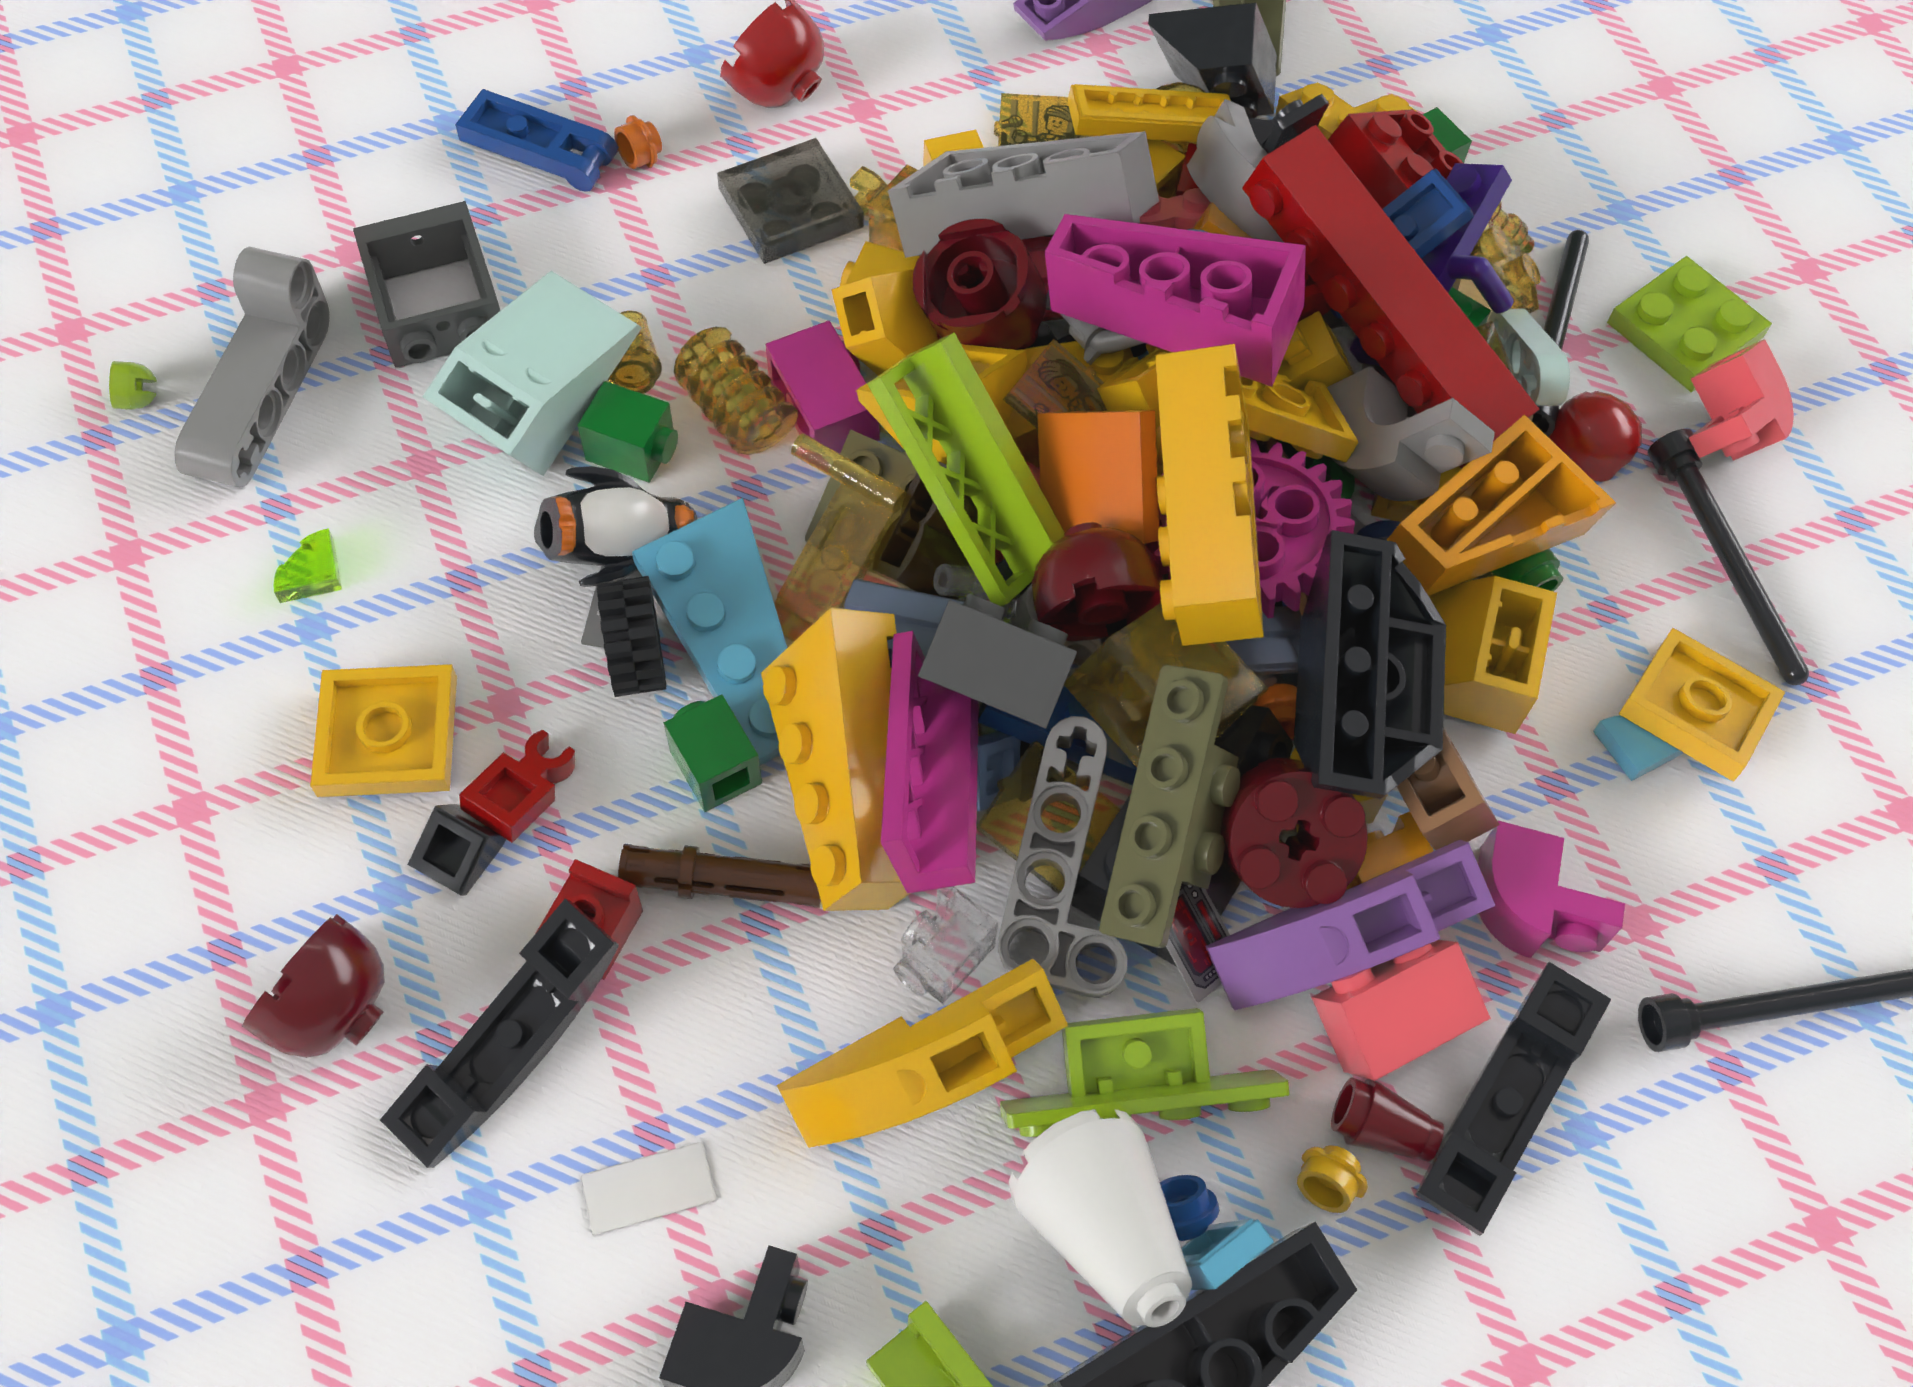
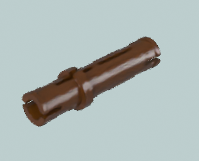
M624 844L620 855L618 878L630 882L638 888L645 887L678 892V898L693 899L694 894L729 896L730 898L794 903L796 905L813 906L816 908H820L821 902L817 884L811 874L810 864L719 856L700 853L699 847L685 845L683 851Z

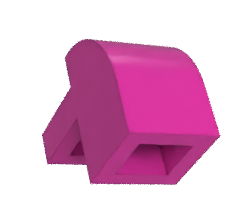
M1498 820L1500 825L1492 829L1480 847L1478 866L1495 903L1494 907L1479 913L1489 932L1505 947L1528 958H1531L1547 938L1555 940L1558 946L1569 951L1601 952L1622 929L1625 903L1558 886L1565 838Z

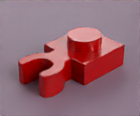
M544 730L534 733L526 741L525 756L520 761L513 759L503 752L459 794L460 809L513 843L555 801V785L553 783L561 782L572 774L575 768V750L567 747L558 757L545 758L543 755L549 750V733Z

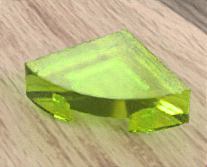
M329 528L306 536L300 541L301 547L288 558L284 565H279L273 584L274 593L279 603L342 590L335 543Z

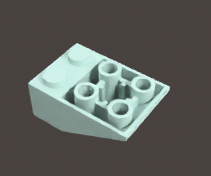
M550 271L459 343L422 397L511 457L544 476L577 427L604 381L608 380L642 327L563 277Z

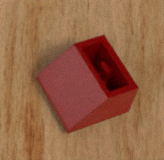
M1413 109L1348 114L1328 138L1330 144L1382 209L1432 169H1437L1447 179L1455 163H1463L1455 154L1446 151L1433 135L1434 128L1431 122L1424 115Z

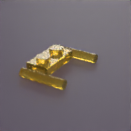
M805 433L800 434L796 438L791 448V454L839 481L841 485L839 489L837 488L774 602L784 637L793 642L830 608L845 609L844 603L853 580H863L874 561L881 540L894 522L892 517L901 509L907 494L905 490Z

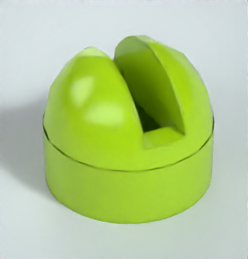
M113 361L109 374V394L112 408L133 410L149 405L156 397V393L143 391V383L157 382L152 371L142 364Z

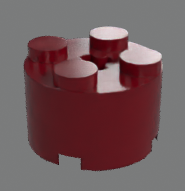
M991 219L961 221L947 227L938 234L941 241L928 254L924 250L916 262L913 272V291L916 301L939 337L943 338L955 332L960 343L964 345L1014 350L1026 349L1033 345L1038 338V328L1046 310V288L1021 239L1006 230L1003 224Z
M1273 758L1258 763L1259 766L1249 770L1240 777V788L1233 805L1225 807L1221 835L1225 842L1224 859L1251 891L1272 904L1288 908H1304L1336 902L1344 895L1347 886L1359 872L1366 855L1368 833L1363 806L1352 794L1314 788L1311 783L1313 772L1306 769L1300 760ZM1296 824H1299V829L1295 836H1289L1285 843L1279 838L1282 829L1293 830Z

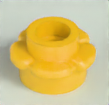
M1334 1145L1325 1146L1323 1149L1312 1147L1303 1153L1301 1158L1304 1163L1297 1177V1185L1304 1197L1312 1204L1328 1212L1342 1213L1349 1209L1355 1197H1364L1368 1188L1367 1180L1360 1174L1361 1165L1352 1153Z

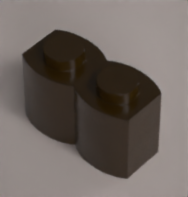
M938 462L940 466L947 468V464ZM917 473L905 495L901 514L892 523L881 540L874 558L872 570L907 590L958 600L969 589L973 579V570ZM964 494V509L970 520L978 524V510L971 497Z

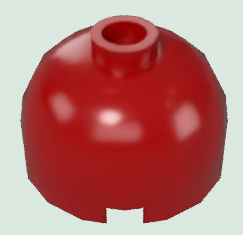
M785 0V9H782L776 2L767 7L753 20L733 45L740 53L734 66L732 67L726 60L722 64L720 77L737 93L753 104L766 108L785 105L794 97L799 102H803L813 94L821 83L822 78L817 74V71L824 58V40L817 24L795 0Z

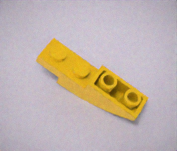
M1031 959L912 1026H909L901 1016L776 1086L808 1148L838 1143L912 1121L993 1085L1017 1072L1011 1059L1012 1057L1064 1029L1068 1024L1044 969L1034 959Z

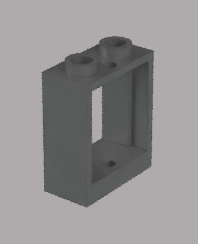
M466 201L353 228L381 330L395 368L413 363H423L432 358L451 354L459 343L501 311ZM414 236H422L421 238L416 240L411 239ZM468 259L480 296L479 300L396 320L385 279Z

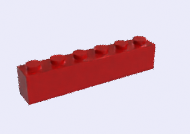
M1316 125L1261 159L1242 187L1249 197L1252 207L1261 217L1269 222L1283 242L1306 245L1305 270L1322 290L1328 305L1340 313L1358 336L1364 351L1371 358L1376 359L1390 377L1405 403L1413 407L1419 414L1454 398L1495 432L1493 442L1523 415L1530 418L1540 410ZM1467 462V463H1465V464H1463V465H1460L1459 467L1462 469V468H1463L1464 466H1466L1469 462Z

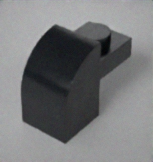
M768 1245L744 1319L685 1302L659 1377L664 1387H782L791 1378L802 1360L805 1352L801 1337L780 1330L783 1322L791 1325L796 1324L808 1286V1280L798 1277L800 1266L796 1253Z

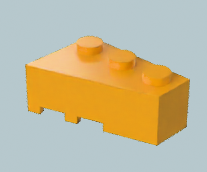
M1523 415L1493 442L1491 453L1469 462L1405 518L1387 541L1396 542L1406 558L1403 563L1421 583L1428 596L1585 535L1616 502L1527 416Z

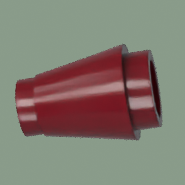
M1353 1077L1350 1078L1338 1095L1331 1118V1129L1344 1135L1345 1143L1348 1145L1418 1158L1426 1162H1430L1435 1157L1444 1134V1124L1431 1118L1429 1114L1380 1082L1370 1079L1363 1082Z

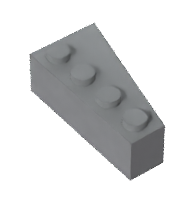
M1146 131L946 151L888 190L905 258L919 256L924 250L928 254L941 241L938 234L955 223L969 219L994 220L1003 224L1006 230L1017 235L1022 240L1054 235L1064 214L1140 223L1139 217L1159 202Z

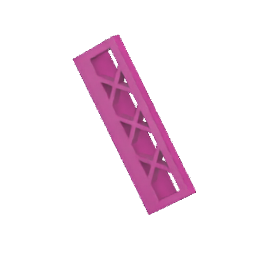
M913 630L894 634L881 831V844L907 894L975 883L979 701L918 677L925 657Z

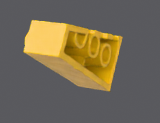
M1235 344L1155 355L1160 426L1156 427V449L1159 465H1163L1164 475L1157 476V495L1161 515H1167V526L1158 528V539L1163 567L1170 566L1171 573L1170 580L1160 581L1164 620H1176L1182 646L1264 637L1250 430Z
M830 608L761 672L764 696L771 710L779 741V753L785 763L794 797L795 813L801 824L811 862V874L817 884L823 911L888 910L910 894H907L881 844L892 670L890 668L887 640L893 639L894 634H897L894 614Z

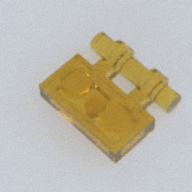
M1500 201L1470 256L1484 257L1490 262L1514 299L1510 309L1524 308L1530 314L1539 309L1536 285L1540 283V273L1536 263L1528 255L1533 250L1535 242L1528 234L1526 223L1514 213L1507 214L1502 210V202Z

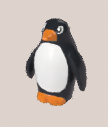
M594 466L575 467L567 469L565 475L591 483L594 486L545 498L540 505L534 527V539L549 560L603 566L604 568L599 572L590 574L578 581L580 586L591 587L597 586V583L625 579L637 571L638 568L633 561L632 551L696 521L697 515L690 503L675 497L653 495L643 490L633 479L613 469Z

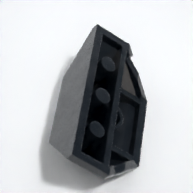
M1331 530L1325 540L1300 623L1294 746L1304 767L1313 772L1311 783L1314 788L1381 799L1443 750L1446 624L1421 583L1403 563L1406 558L1396 542L1335 530Z

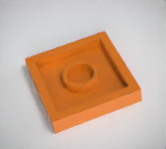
M1155 410L1037 413L1040 487L1064 532L1075 525L1094 522L1099 523L1102 528H1114L1130 533L1141 540L1143 544L1159 541Z

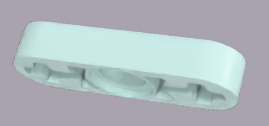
M1509 309L1501 314H1496L1492 311L1487 324V343L1537 406L1562 405L1567 398L1570 386V368L1565 353L1526 309Z

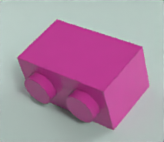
M830 320L765 344L769 381L816 465L839 457L850 429L880 441V423L859 402L856 392L858 388L866 384L860 373L859 359L846 349L844 340L841 341Z

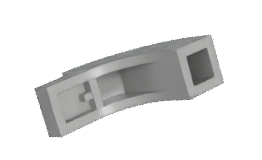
M1224 99L1215 116H1209L1200 128L1197 137V150L1187 164L1189 173L1211 203L1213 202L1221 212L1254 239L1283 242L1269 222L1254 210L1249 197L1242 189L1261 159L1268 153L1257 141L1244 107Z
M1371 366L1327 387L1359 442L1347 462L1334 458L1331 459L1383 498L1393 501H1414L1430 497L1439 488L1441 473L1492 452L1495 432L1454 398L1406 419L1408 404L1400 397L1397 387Z

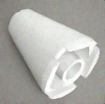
M1095 1109L1081 1111L1053 1124L1030 1142L1023 1151L1028 1164L1022 1171L1019 1179L1016 1178L1013 1171L1008 1182L1011 1198L1022 1216L1128 1324L1135 1326L1146 1325L1152 1328L1163 1326L1173 1321L1183 1311L1186 1305V1298L1192 1288V1280L1144 1133L1138 1124L1124 1111L1115 1110L1119 1119H1101Z

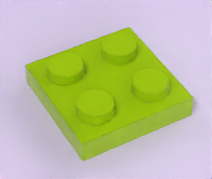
M1687 255L1616 306L1607 321L1612 328L1691 393L1696 390L1691 381L1692 377L1712 363L1759 342L1764 338L1772 325L1770 321Z

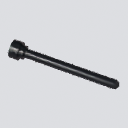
M1574 230L1567 237L1543 329L1561 350L1589 244V236L1583 230ZM1538 406L1540 410L1533 415L1532 422L1549 437L1555 430L1559 406Z
M1680 429L1664 435L1655 441L1647 452L1658 474L1666 475L1669 481H1677L1784 680L1791 685L1803 684L1809 677L1808 667L1699 471L1703 463L1688 438L1693 434L1692 430Z
M1913 969L1695 1004L1690 999H1681L1674 993L1645 997L1641 1000L1638 1008L1639 1027L1646 1044L1655 1052L1686 1048L1691 1040L1697 1039L1700 1032L1704 1030L1912 997Z

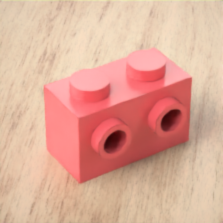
M1445 940L1434 941L1397 958L1331 982L1332 987L1311 997L1343 1072L1373 1081L1491 1019L1459 943Z

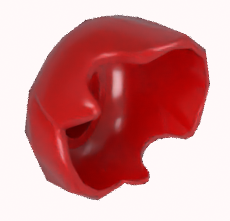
M1585 391L1572 397L1561 406L1555 430L1548 438L1593 481L1603 482L1612 479L1622 467L1630 463L1634 458L1638 448L1642 445V423L1628 403L1608 393L1599 391L1590 393Z

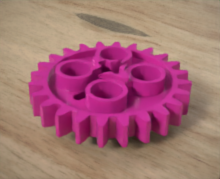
M1250 439L1262 611L1267 618H1273L1275 602L1283 601L1294 612L1299 610L1301 592L1309 596L1327 535L1331 530L1353 534L1355 520L1350 519L1351 499L1341 498L1343 484L1341 480L1325 482L1327 466L1324 463L1306 469V452L1300 451L1288 460L1282 457V443L1277 442L1266 454L1259 452L1256 439ZM1159 508V527H1166L1167 515H1161ZM1159 541L1146 543V547L1154 555L1161 575L1168 574V580H1170V566L1163 567Z

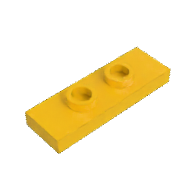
M1075 84L1070 87L1067 102L1075 135L1104 136L1146 131L1147 139L1167 140L1171 143L1181 144L1197 142L1198 133L1204 121L1209 116H1215L1224 99L1231 100L1228 94Z

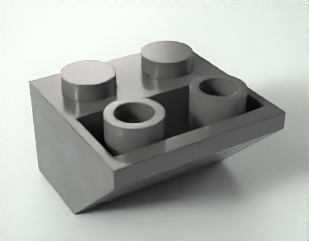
M967 594L963 605L949 599L918 677L1046 728L1077 654V651L1064 646L1068 634L1032 619L1026 630L1001 621L1005 608L972 594Z

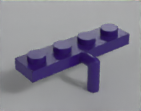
M1455 163L1446 180L1471 208L1474 218L1421 259L1448 293L1456 279L1472 280L1491 310L1496 314H1501L1512 307L1514 302L1512 295L1486 258L1470 256L1512 179L1503 165ZM1356 336L1349 348L1353 356L1359 363L1380 366L1376 359L1371 358L1364 351L1358 336Z

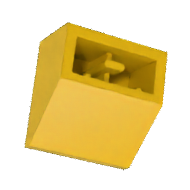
M1491 576L1466 581L1430 595L1429 598L1446 624L1444 715L1516 734L1538 699L1557 592L1498 576Z

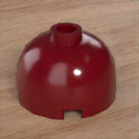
M1088 522L1069 528L1064 533V537L1051 545L1036 565L1032 579V591L1038 622L1067 633L1066 641L1070 642L1108 637L1106 625L1126 619L1128 630L1144 624L1157 616L1162 610L1160 595L1162 576L1153 553L1141 540L1132 534L1119 529L1102 528L1099 523Z
M336 914L334 918L330 917L280 971L283 975L271 991L274 996L264 991L245 1018L242 1027L265 1044L284 1054L305 1058L326 1054L338 1046L345 1038L357 1046L384 1013L383 1010L374 1004L385 983L384 964L376 947L360 930L340 915Z

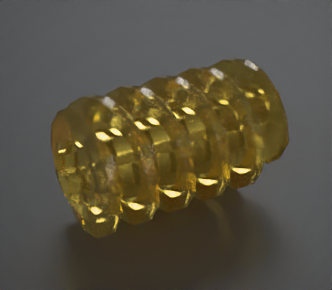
M715 326L704 329L693 335L681 348L675 360L673 371L676 382L688 392L690 399L701 408L705 417L714 423L715 429L727 439L728 445L738 454H756L775 446L795 426L798 419V410L790 402H785L784 393L776 386H772L771 378L764 371L758 370V363L750 355L745 354L744 346L737 340H731L732 333L726 327Z

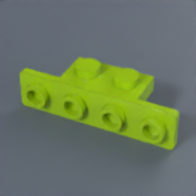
M1198 1008L1067 1023L1068 1026L1062 1029L1068 1093L1005 1100L1000 1102L1001 1117L1008 1128H1019L1021 1136L1038 1137L1053 1124L1081 1111L1095 1109L1101 1119H1119L1115 1110L1124 1111L1131 1118L1132 1114L1159 1111L1160 1119L1185 1120L1200 1116L1202 1114L1201 1106L1228 1103V1109L1235 1112L1264 1110L1271 1106L1270 1098L1289 1096L1290 1092L1288 1080L1274 1070L1210 1076L1204 1013Z

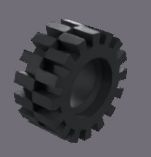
M649 576L597 583L601 631L614 696L619 697L665 690L667 687L665 668Z

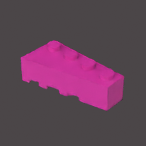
M1064 214L1045 250L1050 306L1054 312L1170 352L1235 344L1240 376L1272 387L1304 307L1306 245Z

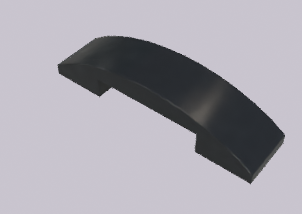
M564 899L519 953L526 960L524 965L439 1066L426 1064L382 1116L380 1121L427 1168H434L469 1138L513 1094L548 1054L593 993L611 963L619 944L572 901Z
M1551 962L1547 963L1463 1102L1438 1152L1429 1165L1415 1194L1416 1196L1480 1236L1484 1233L1517 1173L1514 1169L1572 1063L1584 1051L1611 998Z

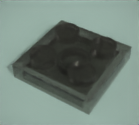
M817 138L717 173L718 189L764 264L864 227V211Z

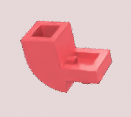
M1765 339L1712 363L1691 378L1712 419L1688 437L1699 458L1721 449L1725 457L1731 456L1734 461L1782 441L1791 433L1794 420L1791 394L1785 377Z

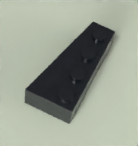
M1315 1221L1292 1231L1271 1244L1217 1289L1198 1290L1188 1296L1183 1311L1173 1321L1160 1327L1152 1328L1146 1325L1138 1327L1053 1380L1047 1386L1268 1387L1288 1363H1292L1353 1296L1357 1288Z

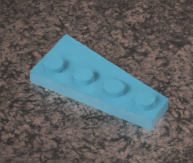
M743 498L632 551L633 561L642 577L649 576L653 596L714 698L721 694L724 696L758 753L759 763L762 765L776 758L780 753L771 710L764 696L761 672L787 649V645Z

